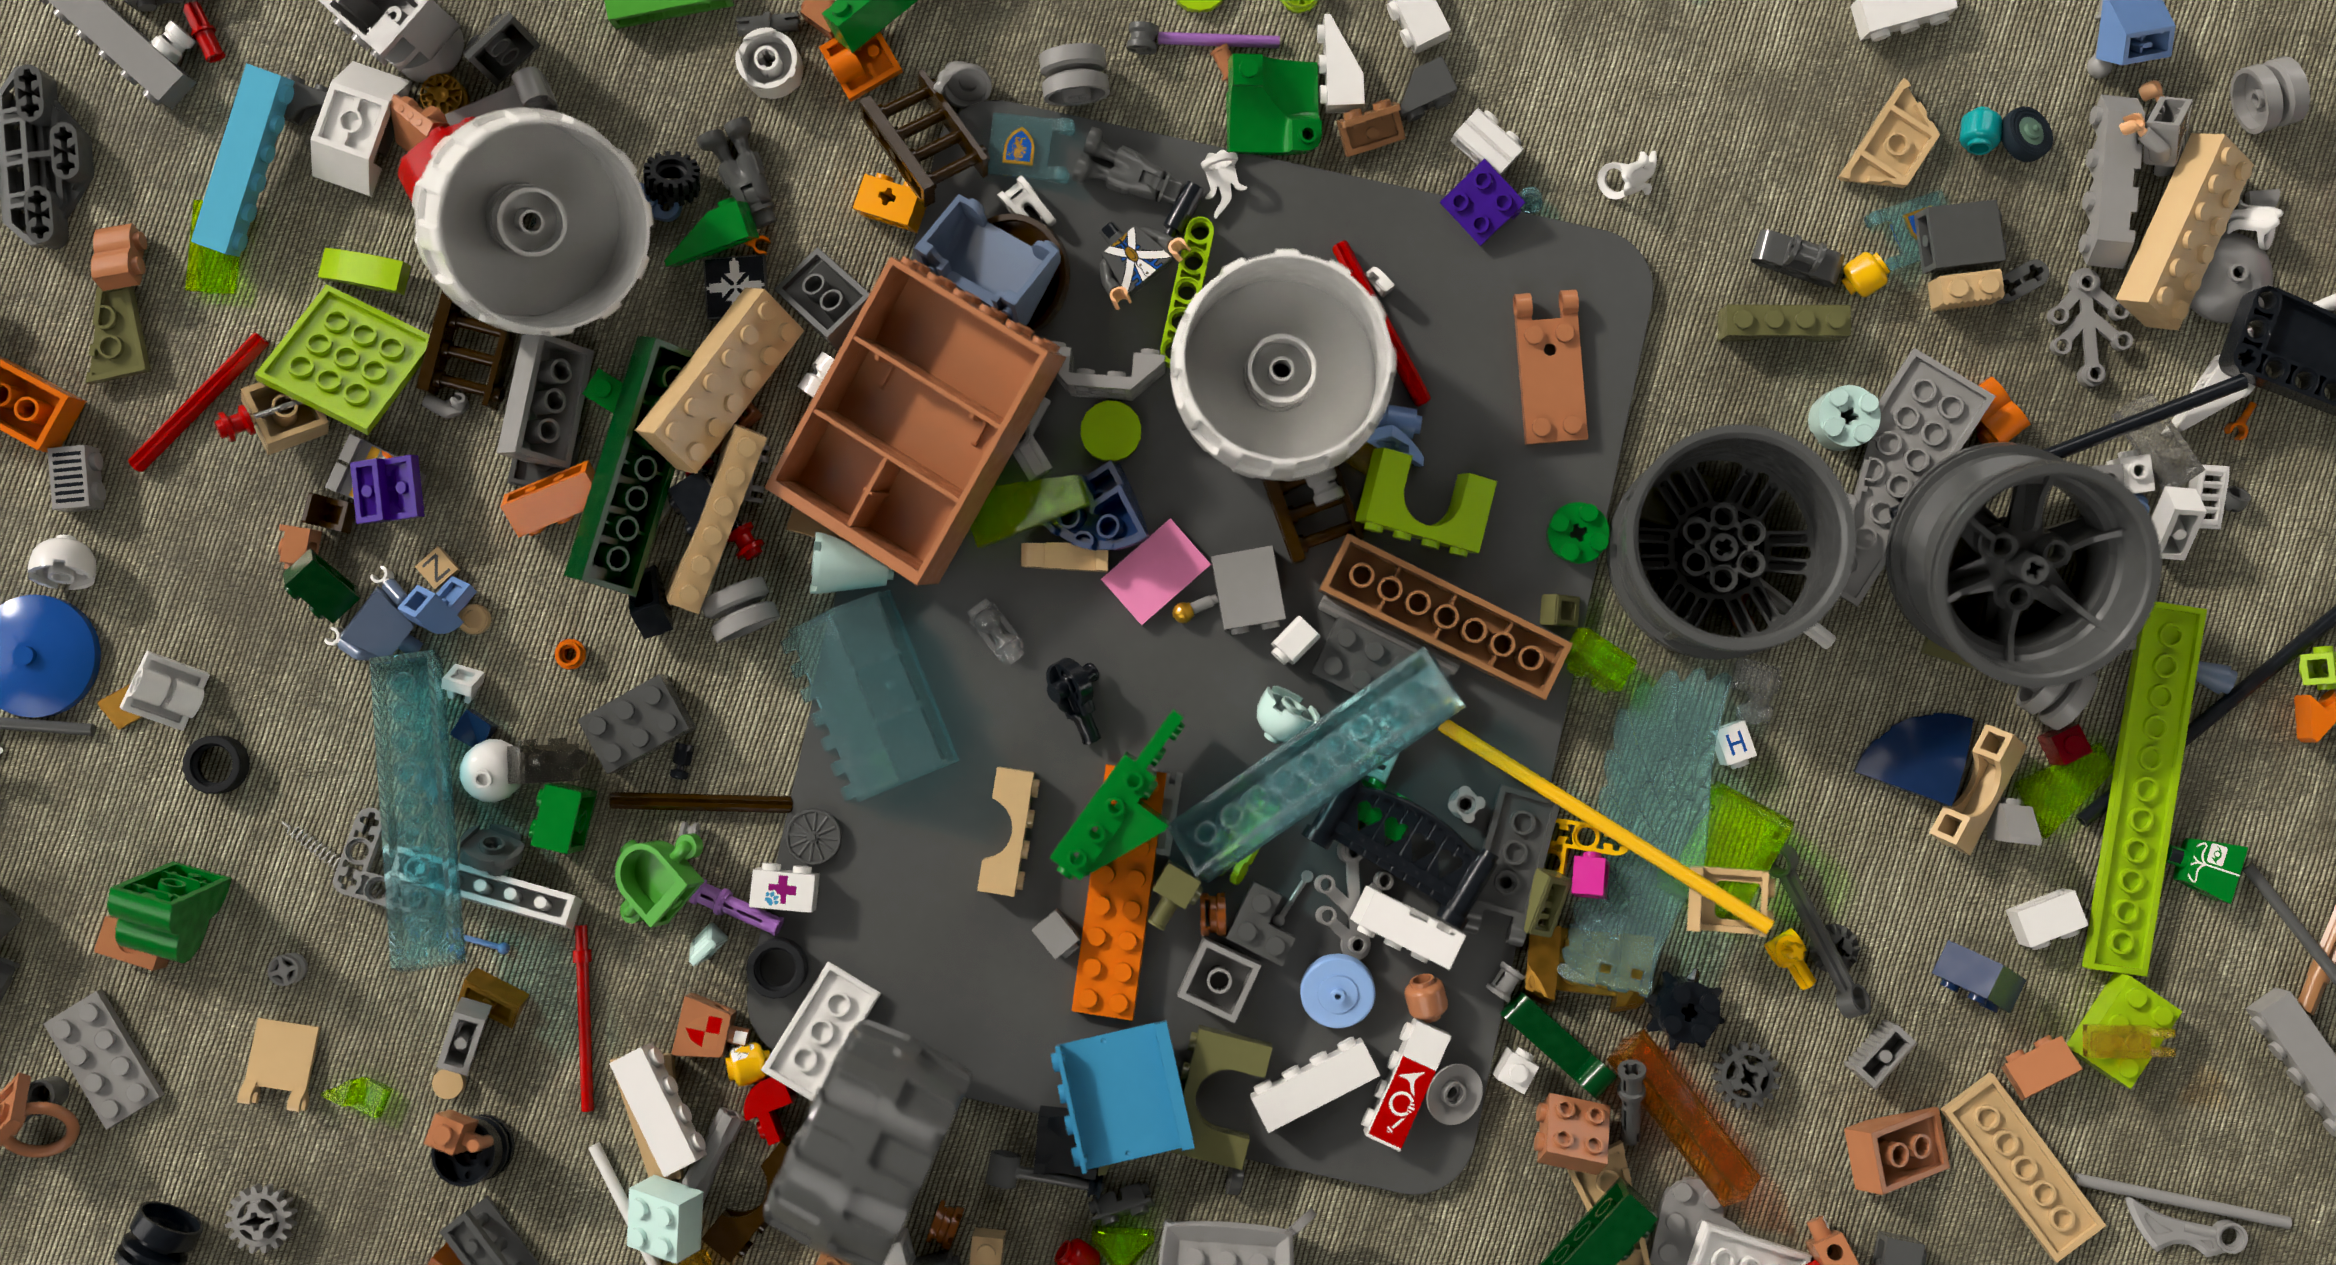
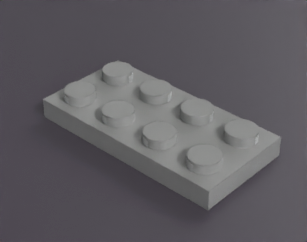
M103 990L95 991L43 1023L106 1130L114 1127L165 1095Z

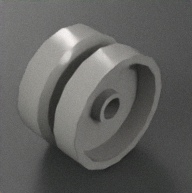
M1092 43L1064 44L1047 49L1039 55L1041 75L1047 77L1042 82L1044 102L1056 106H1076L1097 102L1110 95L1108 75L1102 72L1107 67L1105 48L1101 45Z
M2288 56L2277 57L2263 64H2254L2236 71L2231 80V105L2240 126L2251 134L2256 135L2270 131L2277 126L2283 127L2299 122L2306 116L2310 104V89L2306 74L2300 64Z
M754 577L732 584L704 599L701 608L706 618L716 619L723 617L711 627L716 643L737 639L759 630L781 617L775 602H759L769 593L764 577Z
M2093 673L2082 679L2052 687L2035 688L2021 686L2017 693L2016 703L2029 714L2039 713L2040 721L2051 729L2060 730L2070 724L2089 703L2097 688L2098 677Z

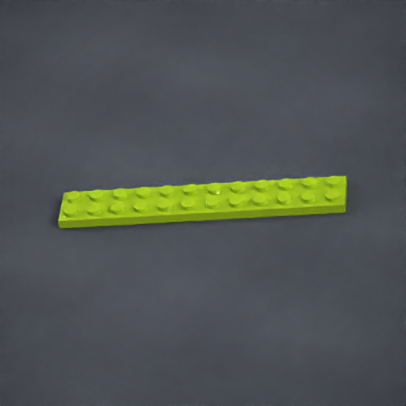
M2155 601L2146 623L2137 635L2136 649L2133 650L2082 962V966L2087 969L2145 977L2148 975L2207 609Z

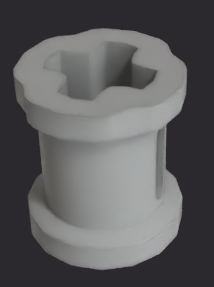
M1502 961L1500 971L1493 982L1486 985V988L1509 1003L1511 1000L1510 994L1519 980H1524L1526 976Z

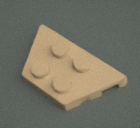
M1904 78L1899 82L1837 179L1845 182L1905 188L1939 138L1940 133L1934 123L1928 119L1927 111L1921 101L1917 103L1908 88L1911 86L1908 80Z

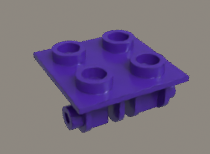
M1485 158L1440 201L1441 205L1479 246H1482L1510 218L1512 220L1521 213L1520 208L1526 203Z

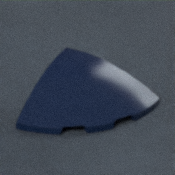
M1112 460L1087 476L1078 475L1031 506L1035 515L1051 533L1083 549L1094 551L1119 550L1131 547L1150 538L1133 489L1121 465Z
M1933 713V715L1914 716L1892 725L1891 729L1879 739H1874L1867 746L1857 761L1853 772L1943 806H1952L1969 751L1973 719L1950 713Z

